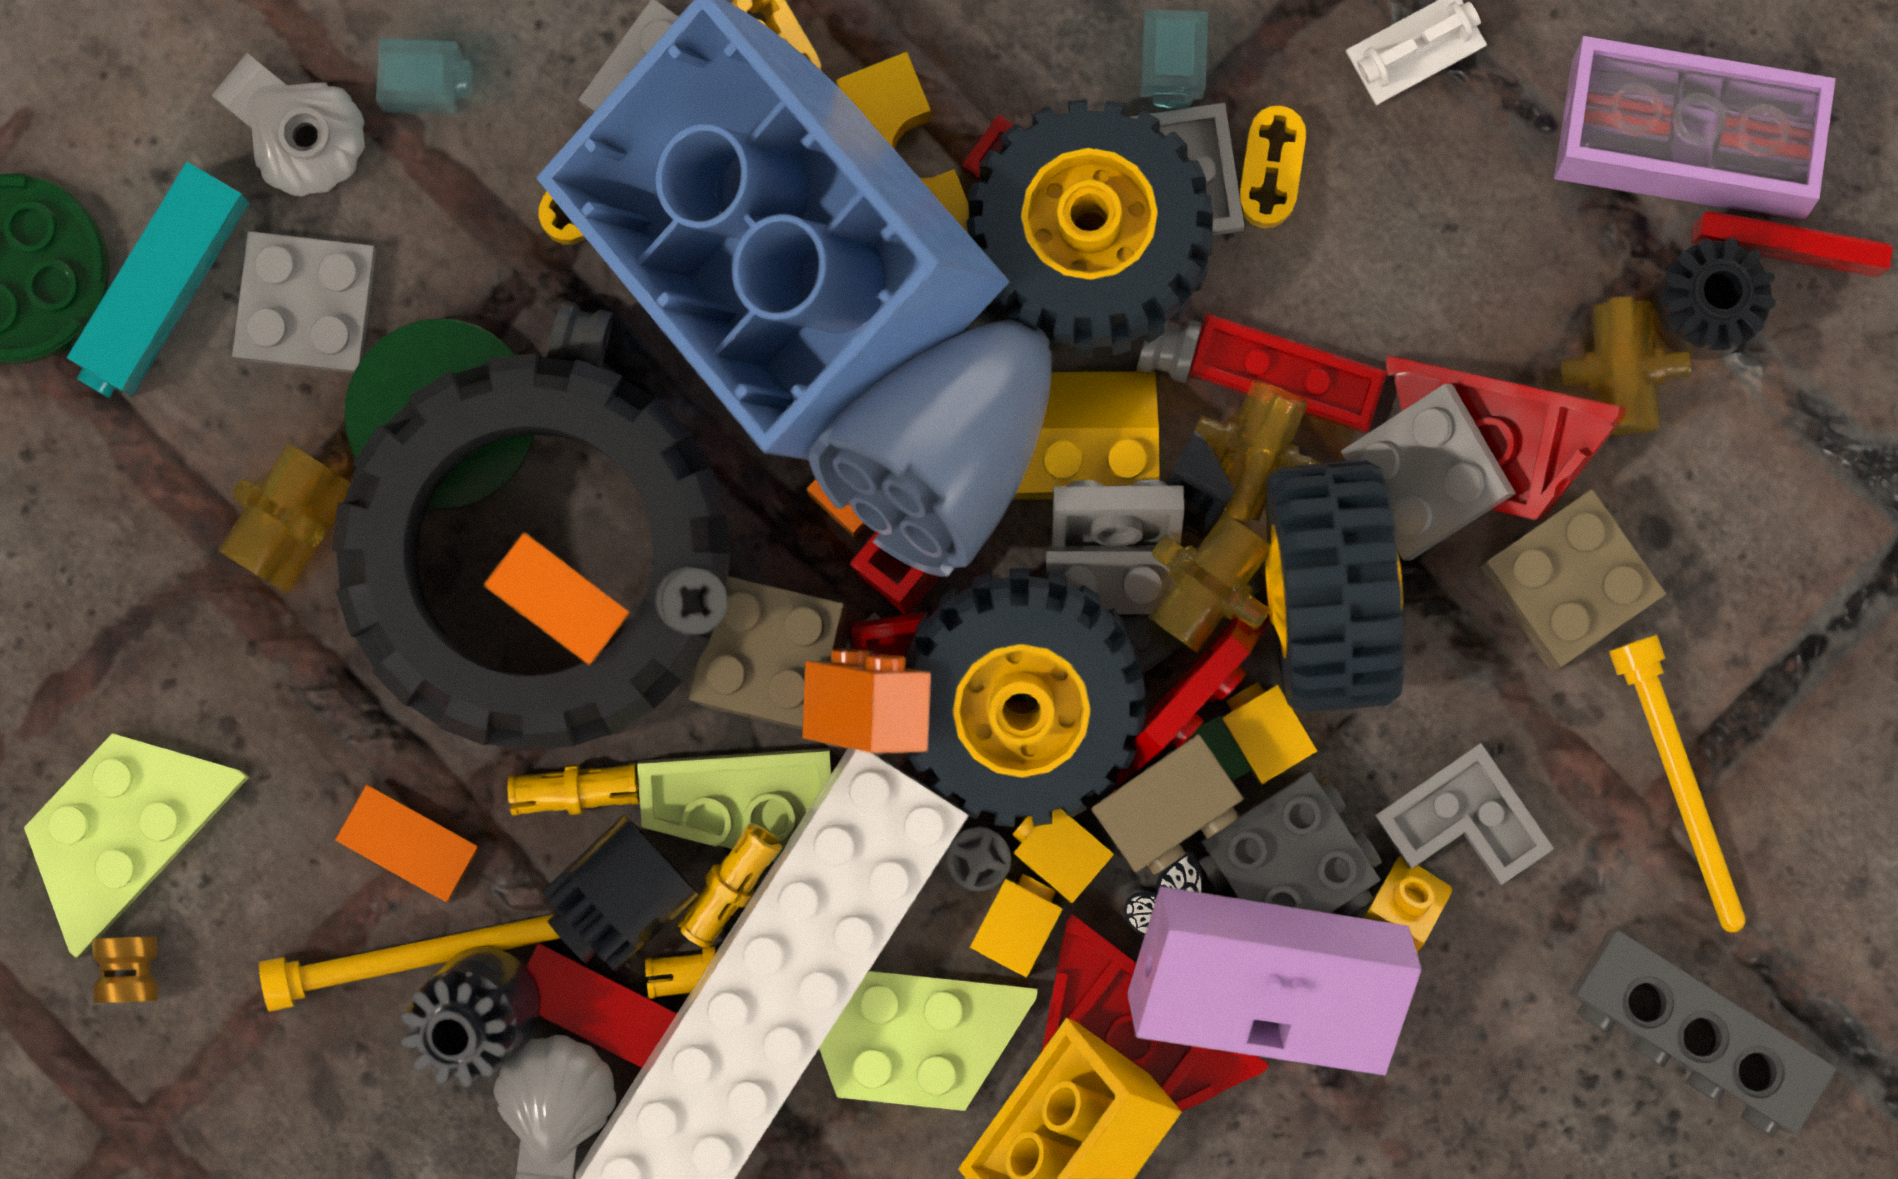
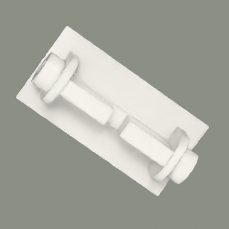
M1437 0L1348 48L1346 53L1377 106L1486 47L1487 44L1477 28L1481 21L1471 2L1464 4L1462 0Z

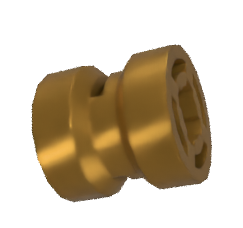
M157 937L92 939L93 959L99 964L100 976L93 983L94 1003L158 1001V981L151 976V962L157 957ZM115 970H136V976L115 977Z

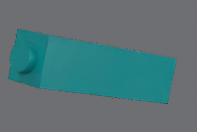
M186 161L67 356L69 360L82 368L76 378L77 380L107 398L111 397L116 388L133 397L250 205V202L241 193Z

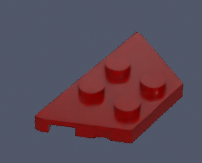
M1388 355L1386 361L1388 376L1394 377L1401 411L1444 384H1452L1516 493L1491 510L1533 520H1543L1622 421L1626 413L1627 407L1397 356Z
M1256 598L1251 599L1145 717L1142 733L1136 735L1129 742L1137 747V753L1128 769H1119L1116 774L1117 785L1107 795H1110L1164 747L1170 750L1174 746L1178 749L1204 721L1196 713L1207 700L1211 703L1217 699L1223 700L1244 678L1247 672L1240 664L1251 653L1270 620L1269 610Z
M1071 914L1066 920L1041 1052L1066 1018L1074 1020L1149 1073L1181 1112L1264 1073L1268 1068L1269 1064L1255 1055L1136 1037L1127 994L1136 962L1075 915Z

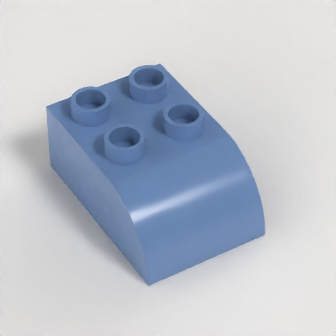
M694 0L536 177L765 453L809 460L810 447L850 403L883 377L915 356L948 338L962 333L1010 282L860 109L835 83L778 34L726 0Z

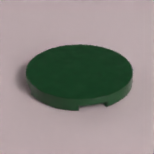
M0 174V364H28L57 355L78 340L107 292L110 273L109 256L104 236L97 222L86 207L72 194L51 182L31 177L27 174Z
M453 319L421 320L402 326L387 334L365 354L354 371L348 386L344 409L345 428L354 457L357 458L379 424L384 426L410 401L408 397L410 394L449 371L455 374L488 363V358L516 355L492 333L471 323ZM535 435L517 436L492 443L464 459L441 482L434 492L427 509L452 510L474 505V503L496 493L520 470L529 454Z

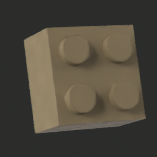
M1593 489L1478 567L1551 672L1570 662L1666 595Z
M728 577L726 613L720 624L714 628L708 645L698 659L688 700L702 707L803 731L805 661L831 660V649H846L849 638L848 623L853 622L855 612L843 603Z
M1198 734L1094 805L1091 809L1134 872L1137 873L1147 866L1152 874L1156 875L1186 854L1179 843L1201 829L1208 839L1239 818L1233 806L1243 800V798Z

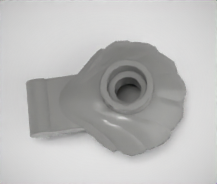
M246 53L211 95L252 129L255 165L261 169L264 181L272 187L280 188L282 191L293 196L304 197L309 193L328 192L337 183L349 179L355 172L357 160L365 148L363 132L365 122L362 113L343 88L329 87L327 83L287 86Z
M554 1035L546 1039H531L518 1051L513 1052L503 1063L499 1077L496 1079L493 1093L499 1104L498 1112L520 1138L515 1179H574L578 1145L599 1131L608 1122L607 1116L612 1113L616 1106L613 1075L608 1064L601 1060L590 1045L578 1043L569 1036Z

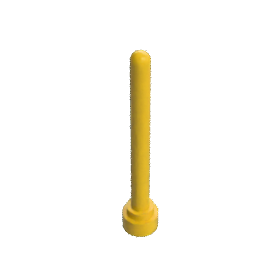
M1652 635L1609 651L1617 675L1624 674L1627 685H1635L1719 922L1725 931L1730 933L1738 932L1745 925V915L1658 676L1664 673L1660 661L1666 659L1658 635Z
M554 914L304 966L300 965L299 960L287 962L285 956L260 961L259 974L266 1007L269 1012L295 1007V1000L306 998V991L445 963L458 953L471 948L489 947L507 950L559 939L560 937L547 922Z

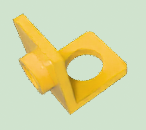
M1399 856L1362 919L1409 926L1415 949L1418 953L1449 899L1452 887L1418 865L1410 869L1403 858Z

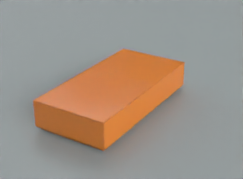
M526 533L521 535L484 584V586L589 665L592 664L630 613Z
M367 784L335 839L340 844L446 903H449L480 848Z

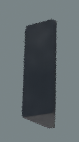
M1195 431L1165 483L1168 486H1183L1184 515L1182 528L1203 540H1207L1235 491L1206 441L1199 432Z

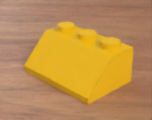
M1139 371L1052 372L1050 395L1044 424L1031 463L1013 500H1053V487L1067 486L1069 483L1078 480H1093L1100 482L1104 486H1131L1133 483L1141 480H1159V421L1155 371L1149 374Z
M1066 1018L959 1166L958 1170L965 1179H1134L1182 1112L1149 1073L1076 1021Z

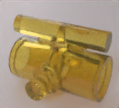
M1615 297L1608 299V303L1594 305L1592 311L1595 351L1587 352V358L1561 360L1563 385L1588 383L1589 390L1597 389L1598 401L1627 407L1625 417L1611 435L1659 431L1661 428L1658 385H1665L1666 378L1691 376L1690 351L1664 353V347H1656L1653 303L1650 301H1634L1633 297Z
M1253 380L1236 422L1227 419L1223 424L1203 415L1200 417L1194 432H1199L1207 445L1214 447V454L1221 457L1219 465L1235 491L1225 508L1227 515L1244 522H1249V519L1260 521L1266 507V483H1268V476L1280 467L1320 464L1317 460L1299 454V446L1292 444L1309 402L1276 386Z
M287 442L262 482L254 483L251 480L243 479L235 485L233 497L241 504L243 512L218 551L288 594L336 520L338 502H344L350 482Z
M1226 513L1221 515L1198 549L1192 545L1184 548L1167 535L1163 536L1153 549L1151 556L1170 569L1168 576L1174 582L1148 618L1197 653L1224 616L1230 621L1237 617L1254 630H1257L1267 618L1270 609L1251 596L1253 588L1248 586L1247 583L1269 554L1271 545Z

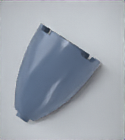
M1011 319L973 327L924 351L883 377L850 403L820 434L809 449L810 467L825 495L836 509L844 508L848 503L863 523L879 533L873 543L901 562L920 571L942 577H947L955 567L966 568L996 529L1014 499L1031 463L1044 424L1050 395L1052 354L1048 347L1050 342L1047 335L1039 327L1035 331L1020 323V321Z

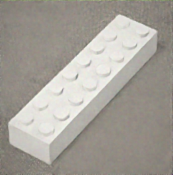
M848 748L575 1171V1179H735L967 819L968 814L960 810L957 804L947 798L943 799L930 789L929 786L879 754Z

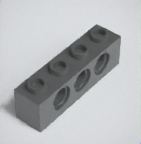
M1617 929L1607 931L1568 994L1582 1003L1576 1012L1579 1016L1607 1033L1611 1032L1614 1025L1636 1037L1631 1046L1634 1051L1662 1068L1666 1066L1669 1059L1691 1072L1686 1080L1688 1085L1718 1103L1724 1094L1746 1107L1740 1117L1771 1137L1776 1135L1779 1128L1787 1133L1798 1134L1837 1070L1833 1065ZM1643 983L1653 987L1659 997V1008L1656 1014L1646 1021H1640L1635 1018L1628 1006L1631 991ZM1701 1018L1711 1026L1714 1040L1707 1052L1696 1056L1686 1048L1683 1041V1033L1691 1021ZM1757 1053L1767 1063L1768 1076L1762 1086L1749 1090L1741 1083L1738 1068L1741 1061L1747 1055Z

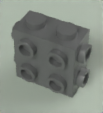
M1311 771L1250 809L1210 838H1205L1199 842L1206 854L1197 859L1204 874L1217 892L1228 887L1234 898L1324 913H1331L1336 910L1339 915L1343 916L1351 915L1374 899L1368 888L1380 881L1373 868L1382 863L1366 835L1359 831L1352 836L1338 815L1346 810L1347 807L1331 781L1324 777L1317 782Z

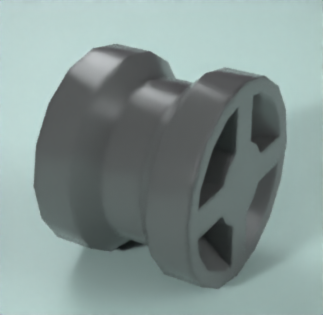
M564 299L554 322L547 358L572 360L575 362L578 359L601 368L611 335L614 313L602 309L593 314L581 311L576 302Z
M1190 319L1182 324L1168 320L1165 323V334L1150 343H1147L1144 339L1136 371L1146 374L1155 370L1167 372L1173 381L1185 384L1202 323Z
M689 567L673 570L663 577L656 589L655 596L657 613L667 626L682 633L695 635L709 632L720 624L726 613L728 602L725 587L715 575L706 570ZM704 589H705V592L702 594L703 604L701 605V600H702V599H701V595H700V594H701V593L704 591Z
M977 827L965 830L954 839L949 847L947 863L949 872L957 884L966 890L983 892L992 890L1003 882L1010 870L1011 854L1009 846L1001 835L991 829Z

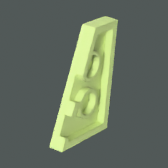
M830 748L638 761L642 828L715 847L719 845L733 849L747 825L754 823L773 833L778 838V843L782 845V849L772 860L775 862L832 774Z

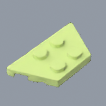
M112 733L24 827L68 950L75 958H81L92 947V939L100 938L247 781L249 777L243 771Z
M868 971L819 1047L837 1098L965 1111L1037 999V989Z

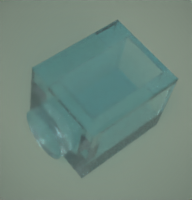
M1144 10L1139 96L1153 97V105L1166 108L1191 106V98H1203L1206 88L1208 12Z
M379 38L376 102L383 112L459 115L460 98H470L472 62L471 60H462V52L456 41Z

